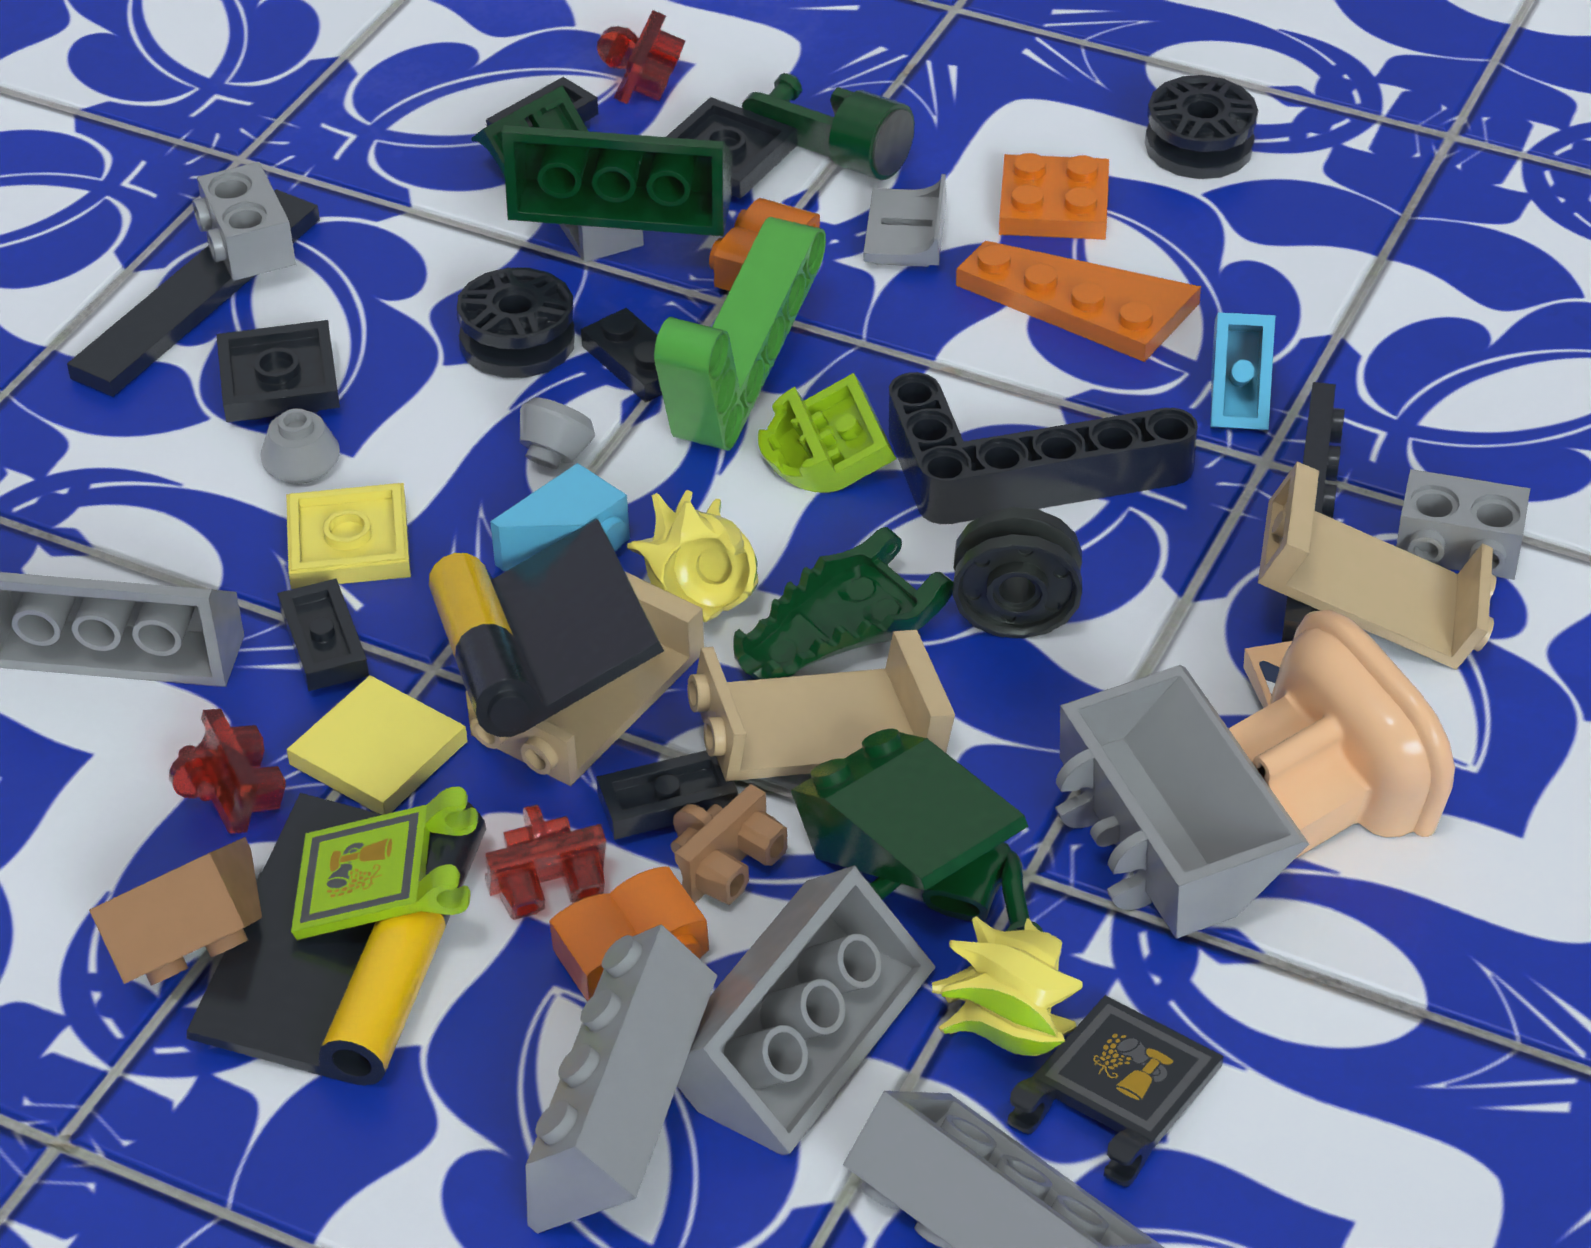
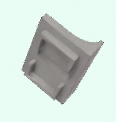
M942 174L936 184L924 189L872 188L863 262L924 267L939 265L946 208V174Z

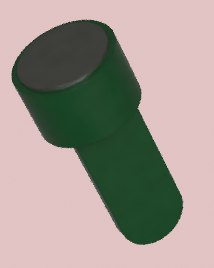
M782 73L775 80V88L769 95L761 92H752L742 103V108L797 128V146L831 157L833 162L839 166L879 180L889 179L898 172L904 164L913 142L915 122L910 107L864 90L852 92L837 87L830 98L835 115L832 117L791 103V100H796L802 93V85L795 75Z

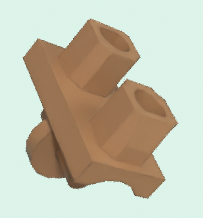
M752 784L747 786L724 808L714 804L706 811L697 805L687 804L674 815L673 824L678 837L670 846L675 853V862L682 874L683 881L681 885L694 903L707 894L728 905L732 904L744 892L749 882V866L741 862V860L749 855L764 865L772 866L786 853L788 848L787 827L767 814L766 792Z

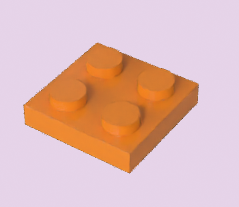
M1024 153L1021 155L1004 154L999 235L1106 240L1109 159L1093 158L1086 155L1058 157L1040 156L1035 153Z

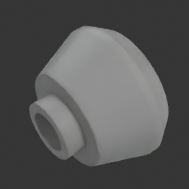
M534 397L520 408L519 441L528 448L526 457L542 466L558 469L561 461L572 463L595 437L591 419L561 403Z
M291 409L283 412L270 423L261 449V462L267 472L284 482L295 484L308 483L323 477L338 461L340 447L337 439L320 416L304 409Z

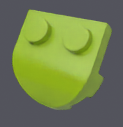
M854 373L806 400H803L795 386L789 389L773 403L772 408L775 416L767 430L759 429L758 432L760 451L772 469L789 483L807 491L828 493L841 490L896 460V456L864 388Z

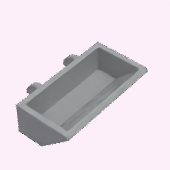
M1178 665L1060 705V759L1064 766L1057 775L1056 785L1061 792L1077 791L1080 789L1082 794L1070 798L1055 807L1056 812L1062 822L1068 827L1084 828L1093 825L1090 835L1098 846L1106 847L1112 844L1117 846L1109 857V868L1113 874L1132 871L1135 874L1107 889L1110 898L1118 908L1134 910L1146 907L1153 902L1177 939L1237 917L1309 845L1186 667Z

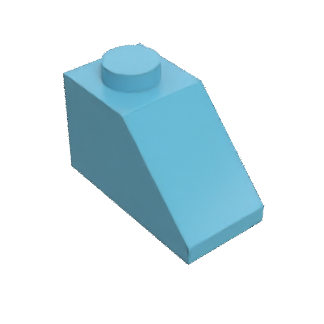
M1217 313L1214 322L1210 427L1269 430L1275 315Z
M579 463L575 464L490 521L495 566L503 571H508L596 519L599 520L614 550H618L623 543L630 539L627 495Z

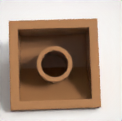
M246 837L89 909L124 984L145 974L152 986L188 969L183 956L205 946L212 958L248 940L243 928L261 919L262 912L252 852Z

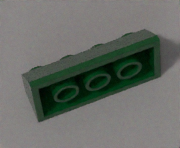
M503 126L502 141L508 220L724 236L731 201V152L724 141Z

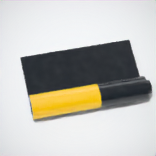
M598 519L494 579L485 565L477 557L468 553H453L444 556L433 566L429 574L428 585L478 723L487 733L497 737H513L529 730L664 652Z
M303 793L299 794L257 882L262 918L243 928L248 938L246 942L223 953L187 1029V1039L351 1084L371 1085L383 1079L451 915L420 911L296 940L291 932L305 834L383 814ZM467 802V806L464 810L474 807L469 802ZM479 812L476 829L468 835L452 836L430 832L425 876L436 867L451 864L456 866L460 872L457 888L463 886L486 831L485 820Z

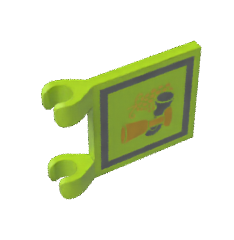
M459 786L450 787L440 792L426 805L306 833L291 932L296 940L420 911L444 915L464 912L469 906L471 891L465 885L457 888L460 872L456 866L451 864L442 865L433 869L426 876L425 874L430 832L463 836L472 833L476 829L478 822L477 810L472 807L464 810L468 799L465 789Z

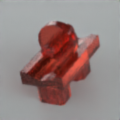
M652 10L639 38L629 28L620 26L609 27L601 34L597 42V51L601 59L611 68L626 69L625 75L614 96L615 99L628 104L633 92L637 91L660 101L686 40L661 30L666 15Z
M221 709L203 710L201 721L205 726V735L196 747L187 745L179 750L178 758L173 762L169 770V780L176 793L184 798L199 797L202 801L212 800L229 834L247 832L252 812L278 810L280 808L286 787L285 779L278 766L256 768L261 766L265 751L263 737L256 725L230 727Z
M534 804L523 808L524 827L503 832L506 848L485 853L487 865L485 881L489 895L499 894L510 918L513 920L535 915L545 909V897L540 884L542 882L563 877L570 902H577L590 896L604 894L603 867L606 838L601 824L571 831L567 816L544 821L539 806Z

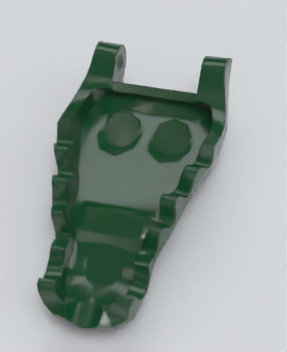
M888 527L880 528L862 544L842 553L820 556L812 569H809L807 566L804 567L799 584L795 586L791 581L785 585L781 598L772 601L768 618L759 620L756 627L747 634L740 629L735 631L733 639L734 658L744 672L756 680L791 677L804 667L817 661L859 647L892 640L893 631L921 629L953 595V581L942 572H935L916 590L887 566L900 552L902 547L901 538Z

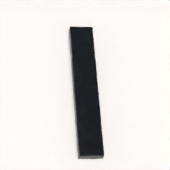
M275 189L274 192L289 220L292 242L294 243L320 221L318 205ZM208 245L67 363L70 379L114 397L254 276L233 281L224 261L215 263Z

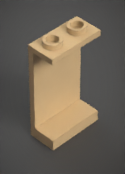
M1297 461L1268 503L1258 584L1318 610L1328 609L1351 618L1358 626L1368 632L1456 670L1473 650L1480 651L1483 649L1491 636L1494 626V619L1489 616L1490 599L1496 586V576L1492 575L1493 548L1482 543L1457 574L1315 511L1319 471Z
M625 572L664 652L529 730L513 737H497L487 733L478 723L466 690L471 735L486 747L491 749L497 748L526 763L533 771L543 775L547 774L571 786L699 658L701 647H704L702 608Z
M917 630L893 631L885 669L727 682L714 647H701L697 674H691L688 678L690 708L694 713L700 712L704 722L706 751L709 756L717 757L726 782L810 774L821 763L832 759L845 758L861 749V743L867 736L890 728L897 729L901 733L928 738L946 753L955 718V712Z

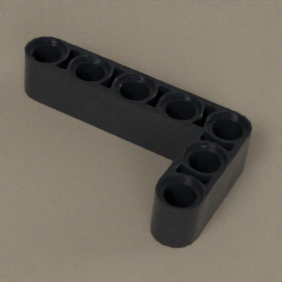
M910 372L897 376L889 385V437L918 511L923 518L932 523L955 524L972 521L987 512L1010 507L1041 509L1175 486L1186 482L1191 478L1194 471L1198 430L1197 420L1192 414L1182 409L1160 408L963 441L941 386L935 378L924 373Z

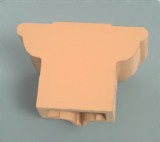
M1333 610L1313 611L1304 617L1296 629L1293 642L1282 659L1270 699V705L1228 728L1308 841L1309 845L1296 858L1355 823H1359L1371 833L1383 837H1401L1411 832L1422 837L1431 836L1437 828L1453 788L1455 764L1451 746L1434 710L1420 691L1370 635L1351 618Z

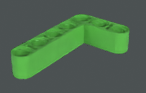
M768 217L763 223L713 326L709 327L673 317H668L664 321L657 336L654 360L673 437L726 451L733 448L819 271L826 246V234L823 229Z

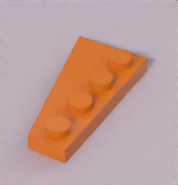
M986 240L956 268V286L1143 362L1157 350L1200 304L1201 286Z

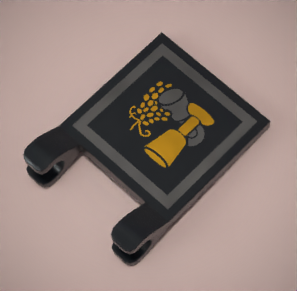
M1104 995L1032 1077L1022 1080L1011 1091L1010 1103L1015 1108L1008 1115L1007 1123L1026 1134H1032L1041 1124L1053 1101L1057 1099L1118 1132L1108 1144L1107 1156L1112 1160L1105 1167L1104 1176L1121 1186L1129 1187L1140 1173L1154 1147L1222 1067L1224 1056Z

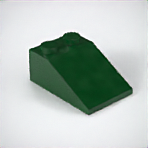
M894 728L880 730L867 736L861 743L862 748L845 758L832 759L819 764L811 771L810 779L790 790L816 859L846 868L855 866L860 872L924 891L1028 827L1023 813L928 738L901 733Z

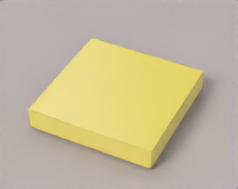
M404 483L286 494L288 570L291 589L336 578L339 584L411 577Z
M369 675L289 746L287 754L291 766L370 810L384 815L391 813L468 740L465 725Z

